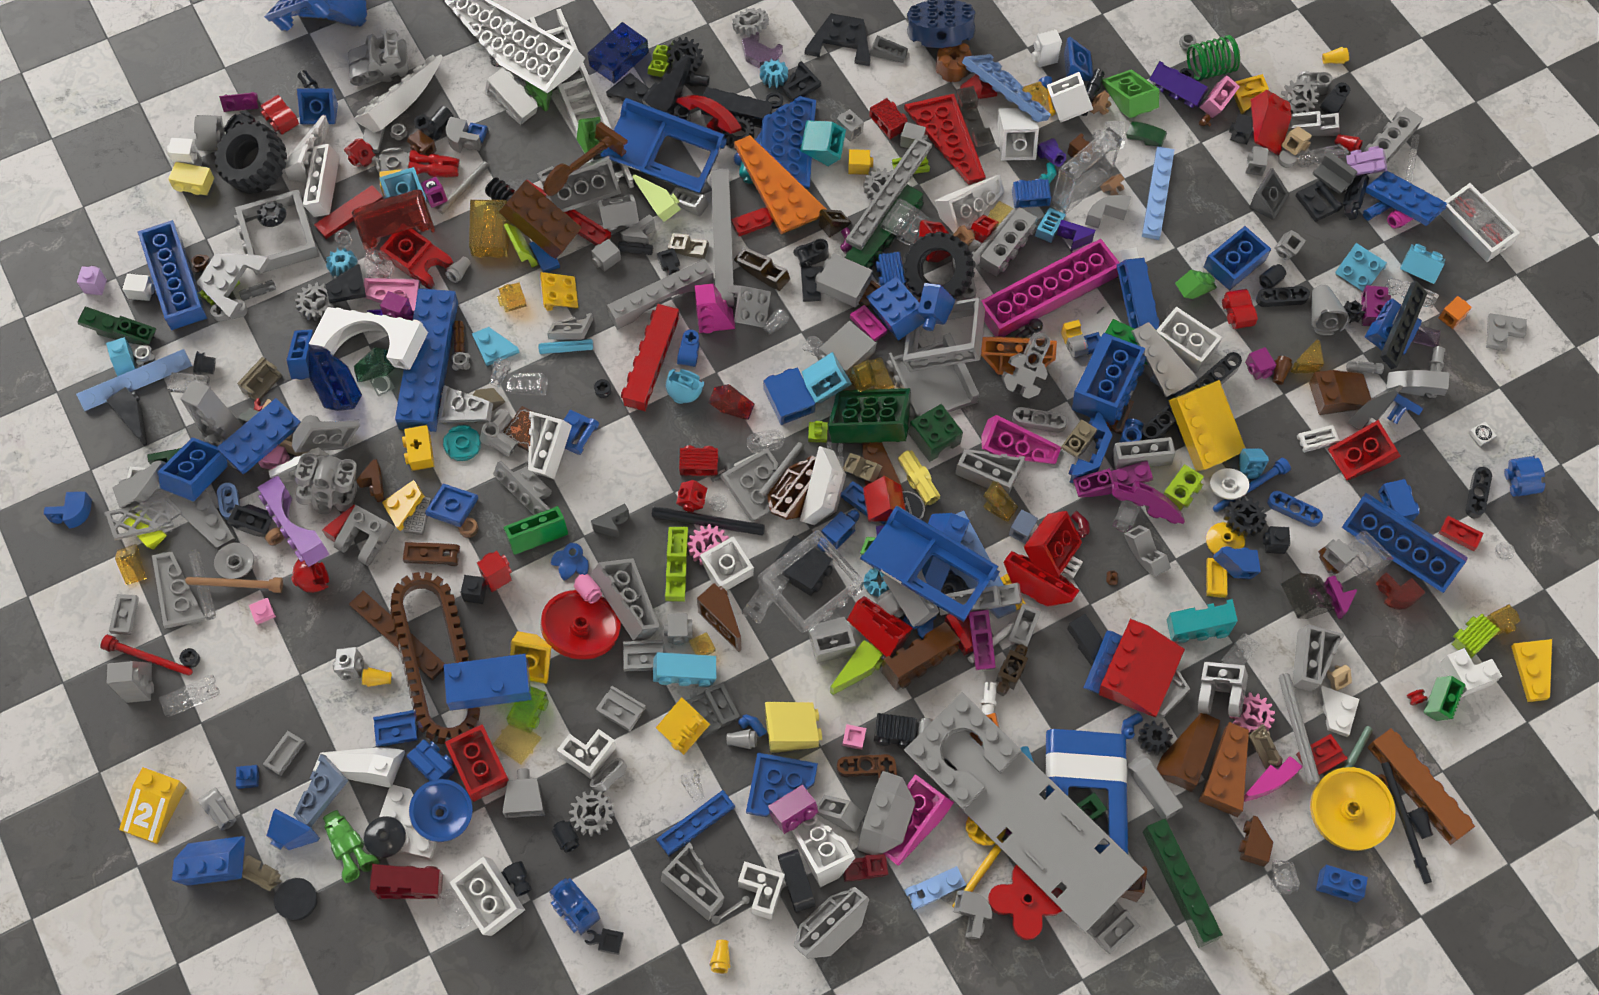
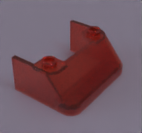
M413 190L361 206L351 212L366 253L369 252L368 248L378 245L380 238L415 227L416 230L421 232L431 229V232H435L422 190Z

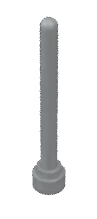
M1012 209L975 252H972V258L975 261L974 268L980 263V256L1017 209Z

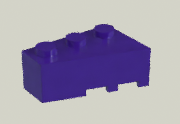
M1161 61L1158 62L1149 79L1159 88L1160 92L1165 90L1170 93V97L1176 100L1179 98L1185 100L1184 104L1191 108L1194 106L1199 107L1209 89L1202 83L1178 72V70L1164 65Z

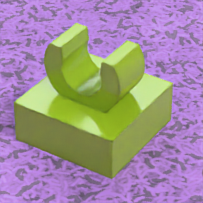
M809 422L808 442L827 443L828 422Z

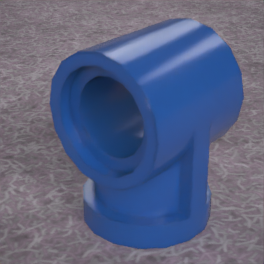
M1127 419L1119 443L1131 442L1132 440H1129L1127 437L1133 438V441H1140L1144 424L1137 419Z

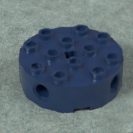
M927 0L911 6L907 13L908 37L913 42H921L922 46L936 48L953 47L960 45L962 40L972 39L975 34V10L971 4L962 1Z

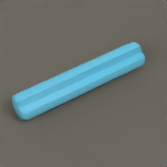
M584 339L540 343L538 349L540 354L592 350L593 340Z

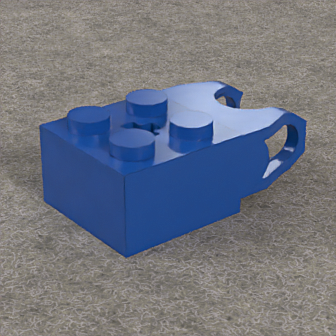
M571 878L561 880L549 892L553 900L551 902L553 909L560 917L565 916L564 920L573 933L578 931L582 935L601 919L595 906Z

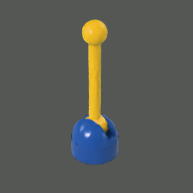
M1045 76L1040 78L1038 82L1040 88L1046 91L1050 116H1054L1056 111L1053 109L1051 96L1047 85L1053 83L1052 77Z

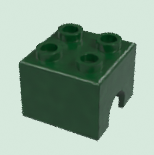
M941 403L910 421L908 434L928 461L931 462L938 458L939 453L946 447L951 446L950 448L953 449L960 445L963 431Z

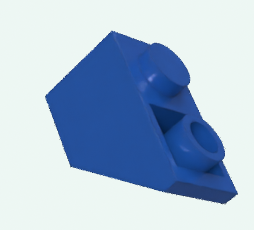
M1226 546L1220 548L1213 555L1214 560L1234 578L1252 579L1261 572L1257 550H1249L1246 547L1232 549V547Z

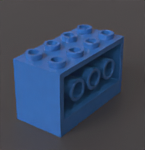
M1103 333L1074 391L1072 410L1095 418L1096 413L1100 412L1105 422L1112 426L1116 420L1120 421L1124 412L1123 407L1129 403L1131 390H1135L1138 383L1137 378L1144 371L1145 366L1143 365L1147 356H1144L1145 348Z

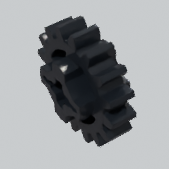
M678 37L677 41L673 40L671 45L669 44L666 56L669 57L667 63H672L670 68H673L683 55L687 54L691 61L689 74L693 70L696 72L704 58V55H701L703 49H698L699 43L694 44V39L688 41L687 37L684 40L681 37Z
M1245 496L1241 500L1234 499L1233 502H1229L1224 511L1225 516L1223 519L1228 521L1226 527L1231 526V532L1236 530L1238 536L1244 533L1245 537L1248 538L1251 533L1254 537L1257 532L1260 533L1267 522L1265 521L1267 514L1262 513L1265 508H1259L1260 502L1253 503V498H1250L1248 501Z

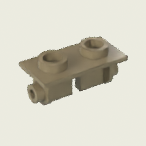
M1262 724L1249 735L1250 740L1265 769L1270 765L1280 767L1283 764V758L1279 755L1270 737V732Z
M244 855L243 878L256 883L268 891H271L282 882L280 880L281 874H279L278 870L266 864L260 869L261 861L253 858L251 855Z

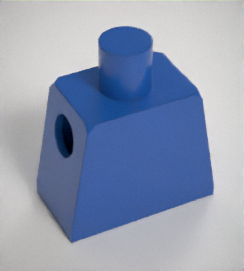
M924 283L918 313L925 319L923 329L927 331H933L935 324H946L956 301L941 285Z

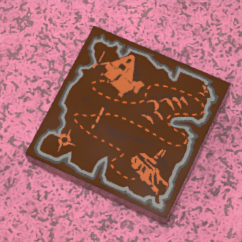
M521 406L503 433L518 442V447L529 452L531 435H529L531 418L529 416L531 410Z

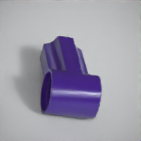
M1054 138L1038 143L1037 154L1041 159L1046 158L1057 167L1062 166L1064 161L1067 160L1066 154L1058 148Z

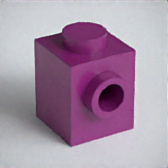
M1266 347L1249 353L1245 361L1249 373L1254 376L1255 380L1270 377L1276 367V363Z

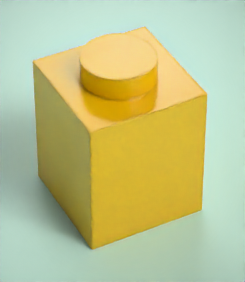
M849 149L848 174L869 175L870 168H873V157H870V150Z

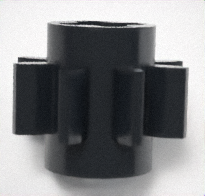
M1356 300L1352 302L1347 301L1343 306L1349 315V323L1354 321L1358 323L1365 314V311H1362L1363 304L1361 305Z

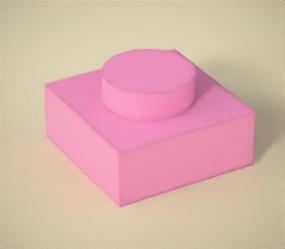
M268 598L249 605L257 625L276 617Z
M846 724L842 746L862 750L866 728Z

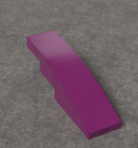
M989 610L970 612L969 620L976 670L995 669Z

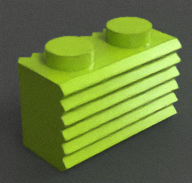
M1480 614L1477 618L1473 616L1465 624L1468 627L1465 630L1461 628L1453 636L1455 640L1451 645L1457 650L1465 648L1472 659L1500 629L1493 622H1490L1484 614Z

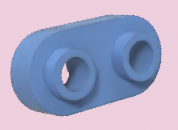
M224 483L217 489L219 511L226 520L229 519L231 515L229 511L233 510L235 504L240 506L238 490L232 483Z

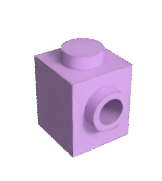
M82 266L77 283L85 294L102 295L107 279L100 268Z

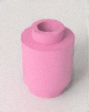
M581 574L575 579L574 588L585 601L594 603L602 596L601 588L589 574Z

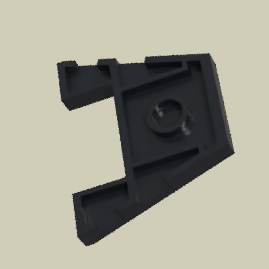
M831 13L805 48V55L820 57L823 43L857 49L854 64L870 66L864 19Z

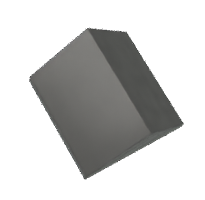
M1270 168L1249 206L1250 209L1270 219H1275L1290 194L1273 168Z

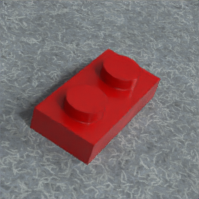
M1447 516L1438 534L1475 551L1484 533Z

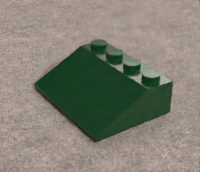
M911 389L842 390L838 392L828 424L831 442L842 444L906 441L909 430Z

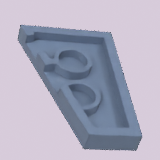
M320 754L318 759L320 763L316 772H312L310 779H312L308 789L303 792L293 814L298 821L309 827L313 826L348 782V779L324 754Z

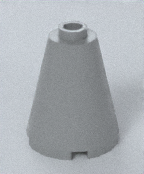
M1318 285L1312 291L1311 324L1313 329L1320 335H1333L1336 330H1344L1349 323L1347 311L1328 285Z

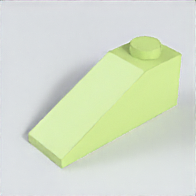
M637 175L632 176L663 222L681 210L678 205L680 201L674 193L671 195L666 189Z

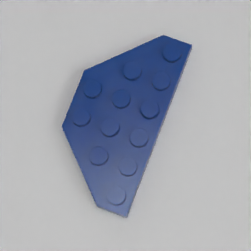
M799 96L793 102L785 104L772 114L764 116L760 145L808 190L810 187L812 157L800 150L806 122L808 120L815 121L816 100Z

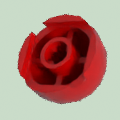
M298 559L295 562L291 578L296 587L298 586L307 593H315L328 588L326 583L329 582V576L323 562H316L308 567L305 561L300 562Z

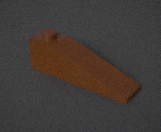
M1200 713L1179 736L1166 753L1161 756L1156 768L1164 780L1190 792L1195 789L1220 723L1219 719Z

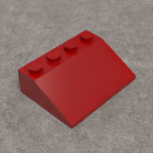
M1130 618L1101 683L1099 695L1156 718L1185 649L1149 625Z

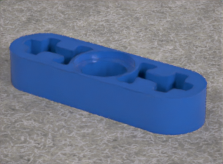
M1281 491L1272 492L1268 498V505L1271 509L1310 527L1319 525L1323 518V514L1318 508ZM1276 498L1280 499L1278 504L1275 503ZM1297 505L1300 508V512H1292L1290 506ZM1312 514L1315 515L1314 520L1310 519Z

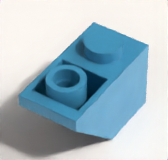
M1242 449L1239 455L1240 472L1248 479L1260 477L1269 461L1268 456L1262 449Z

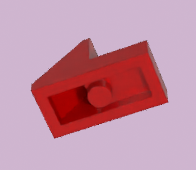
M977 74L960 85L963 101L997 97L998 94L997 91L992 89V85L980 80Z
M984 214L979 217L971 226L975 234V240L983 243L996 229L999 221Z

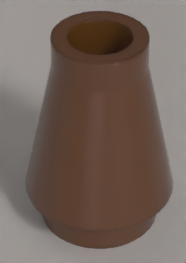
M1278 356L1274 360L1276 367L1274 369L1273 383L1283 385L1293 364L1292 359L1289 357Z

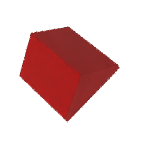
M883 476L863 487L869 522L887 521L896 506L906 510L901 484L888 477Z

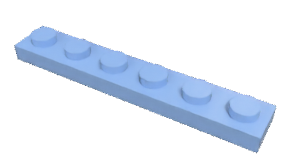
M1157 146L1142 237L1160 239L1175 149Z
M182 349L79 392L76 395L84 411L106 403L107 399L124 387L132 392L187 369L192 364L185 349Z

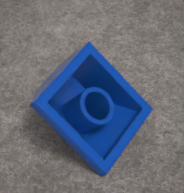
M276 808L273 811L266 836L271 840L270 844L275 848L281 850L284 847L287 850H292L319 841L320 837L311 827Z

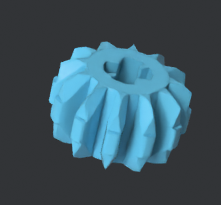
M771 58L770 62L765 61L764 65H761L760 79L764 85L768 84L769 88L771 86L776 88L778 85L783 86L784 82L788 80V67H786L785 62L780 63L779 59L773 61Z
M345 247L342 251L337 248L335 253L330 251V256L326 257L327 269L332 276L337 277L357 265L358 262L354 253L351 250L347 251Z

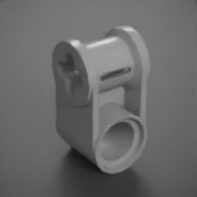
M1304 71L1297 76L1300 82H1303L1304 78H1306L1307 84L1312 81L1311 87L1317 86L1315 93L1324 95L1329 91L1333 79L1332 75L1328 72Z

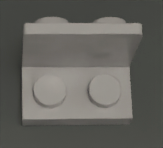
M729 285L728 293L735 294L734 297L737 298L734 322L765 328L771 291Z

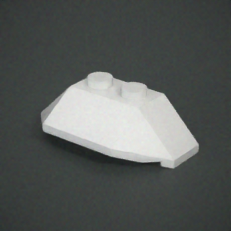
M821 446L818 448L800 518L801 522L815 525L837 512L846 473L833 450Z

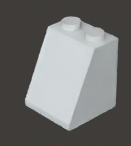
M1003 108L998 110L1001 161L1036 160L1039 127L1037 121H1034L1029 113L1023 112L1019 108Z

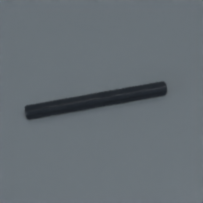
M656 506L653 507L651 513L653 518L708 526L710 524L713 528L718 526L719 529L761 536L765 532V525Z

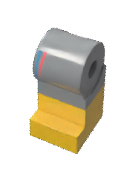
M1075 320L1064 323L1061 335L1071 356L1075 358L1088 354V345L1082 334L1080 321Z

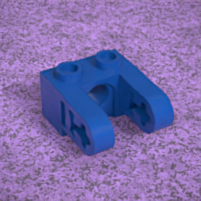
M1393 298L1386 302L1376 321L1372 322L1365 335L1367 340L1381 350L1384 348L1393 326L1392 323L1401 307V304ZM1420 318L1416 320L1403 355L1407 352L1422 323Z

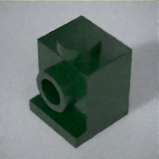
M1095 792L1077 804L1083 812L1085 810L1091 812L1089 817L1093 821L1104 816L1107 811L1106 806Z

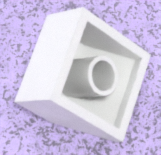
M734 536L700 555L711 582L715 583L718 587L722 586L726 591L753 576L754 567Z

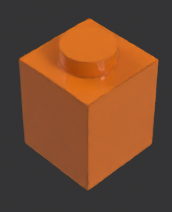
M1457 296L1444 308L1438 318L1451 329H1454L1467 316L1472 307L1465 300Z

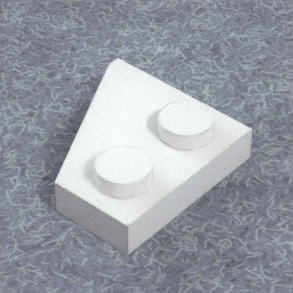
M1321 686L1319 693L1322 694L1324 703L1322 707L1326 715L1327 730L1348 737L1359 699Z

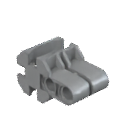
M381 30L380 32L383 37L378 39L374 34L368 35L364 45L349 50L348 61L351 84L361 86L374 80L390 82L393 81V78L390 76L397 73L400 77L407 75L409 70L407 45L404 39L397 40L399 34L396 30Z
M1041 332L1034 333L1024 353L1010 357L1008 363L1016 367L1013 375L1004 371L1001 377L1004 386L1008 390L1014 392L1018 383L1023 386L1019 393L1023 397L1029 399L1039 394L1041 388H1038L1033 382L1036 376L1045 380L1048 375L1045 365L1042 363L1050 345V338L1046 334ZM1043 336V345L1037 346L1036 339ZM1031 354L1036 355V361L1033 363L1028 362V357Z

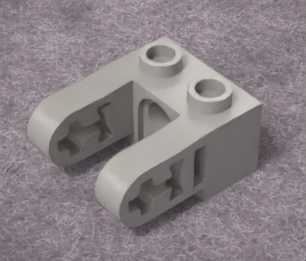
M355 505L334 542V548L344 553L349 549L360 530L366 532L370 536L359 553L358 561L369 566L374 561L382 545L386 544L395 526Z
M1204 662L1198 701L1199 713H1211L1214 693L1219 691L1231 693L1228 709L1229 716L1241 717L1248 680L1245 665Z

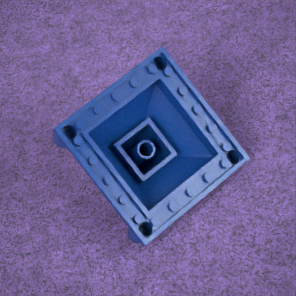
M279 0L264 17L268 22L272 21L281 31L291 29L294 25L292 17L297 15L299 17L328 18L353 27L358 25L360 27L367 21L365 19L367 17L366 0Z

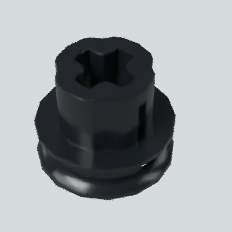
M197 351L193 375L196 373L202 376V373L214 374L216 358L205 356V352L200 353Z

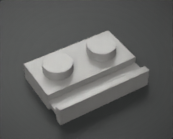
M663 640L623 642L624 672L653 670V659L656 653H664Z
M611 686L609 692L606 693L596 708V712L630 732L642 712L646 709V705Z

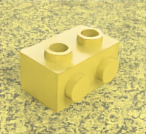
M175 162L168 180L176 191L207 196L214 176L210 168Z

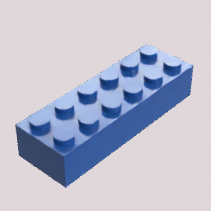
M171 220L137 231L164 318L170 329L174 330L207 319L180 232L174 221Z
M1367 493L1364 494L1341 527L1442 593L1446 591L1468 559L1467 556Z

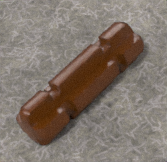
M454 321L455 354L458 352L465 353L463 321Z

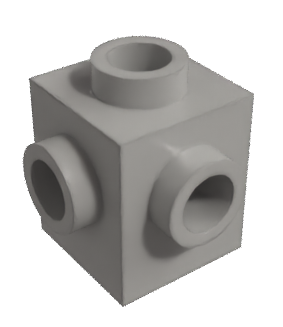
M356 647L337 649L336 659L333 662L334 672L337 673L341 680L349 681L361 678L364 660Z

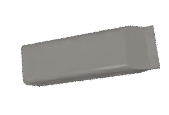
M1144 754L1127 764L1131 776L1161 819L1166 818L1167 820L1180 812L1183 808L1182 804L1153 763Z

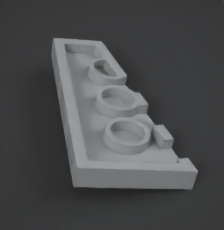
M173 552L152 555L164 628L205 621V617L189 585L185 583V577Z

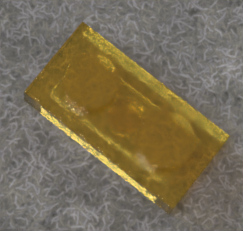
M882 357L864 362V368L873 389L895 388Z

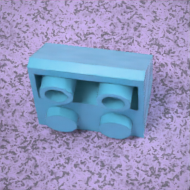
M1411 244L1400 269L1434 284L1445 264V259L1442 258V254L1436 251L1430 253L1426 251V247L1420 244L1415 246Z
M833 352L802 371L805 385L815 403H823L852 384Z

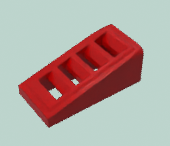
M355 505L351 506L322 529L328 539L335 542Z

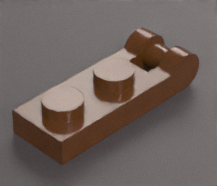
M405 542L403 562L457 566L459 561L457 554L460 553V545ZM444 552H449L450 555L444 556Z

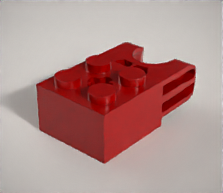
M404 223L398 227L380 248L382 256L386 261L411 278L419 280L420 284L427 289H432L435 286L433 277L427 273L432 266L439 265L447 269L453 264L448 254Z

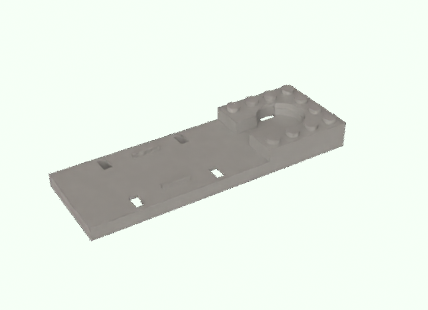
M963 692L904 749L905 753L1084 933L1145 873ZM971 732L978 735L983 742L982 746L969 735ZM946 758L957 769V771H954V769L949 767L944 761V759ZM1049 785L1054 791L1044 800L1039 794ZM1007 827L1012 834L1001 843L996 837ZM1105 839L1110 845L1099 854L1094 848ZM1062 882L1067 889L1056 898L1051 892Z

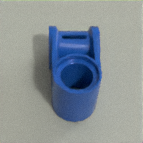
M687 330L683 333L677 358V364L691 367H696L699 334L695 330Z

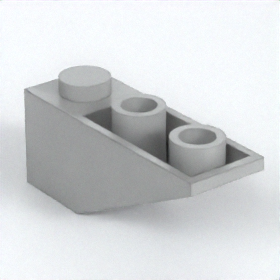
M155 461L148 468L137 471L132 477L123 479L119 484L112 487L119 508L146 503L160 484L158 471L166 462Z

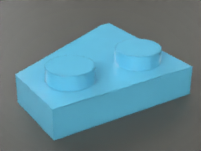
M490 327L472 333L486 366L520 353L517 346Z

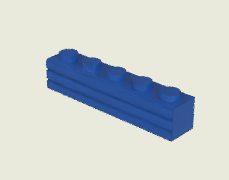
M1106 631L1083 688L1094 693L1100 692L1101 683L1122 635L1113 631Z

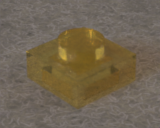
M707 632L689 640L695 655H709L716 651Z

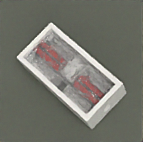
M1471 183L1444 201L1447 203V206L1440 215L1486 262L1515 243L1520 232Z

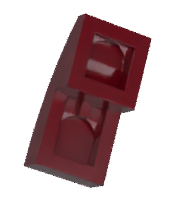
M865 855L863 858H855L843 873L844 882L887 876L886 855Z

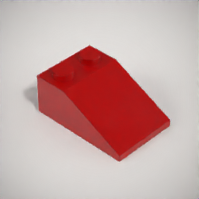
M1265 90L1251 99L1254 140L1256 144L1263 148H1268L1269 151L1276 155H1280L1291 120V105L1287 100L1269 90Z
M1379 420L1328 448L1346 480L1383 467L1401 457Z

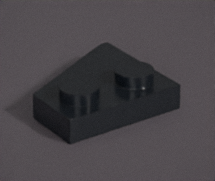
M629 73L607 90L606 95L609 98H612V96L619 97L621 101L629 98L643 104L642 98L650 88L632 73Z
M360 264L355 265L325 284L329 304L366 297Z

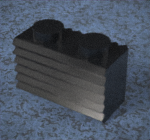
M877 713L874 741H877L882 746H888L892 743L898 744L900 748H906L915 739L917 718Z

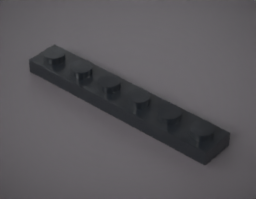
M1417 281L1410 283L1380 355V358L1390 369L1398 367L1428 294Z

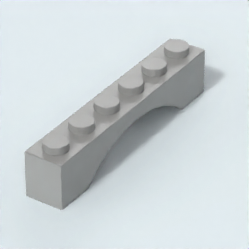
M703 259L608 304L609 317L618 330L633 323L649 308L667 298L681 293L695 292V285L714 284L713 272L706 260Z

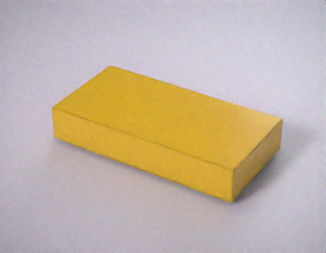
M1207 558L1206 596L1226 598L1227 570L1217 563L1214 558Z

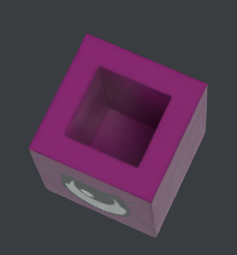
M437 177L420 183L431 208L448 201L443 186Z

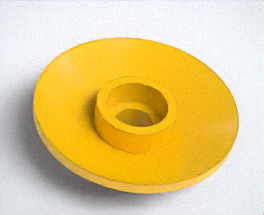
M1226 522L1217 523L1207 532L1206 543L1213 554L1226 546H1230L1232 549L1244 548L1245 538L1243 533L1238 536L1236 530L1231 532V526L1226 527ZM1224 536H1228L1230 540L1225 539Z

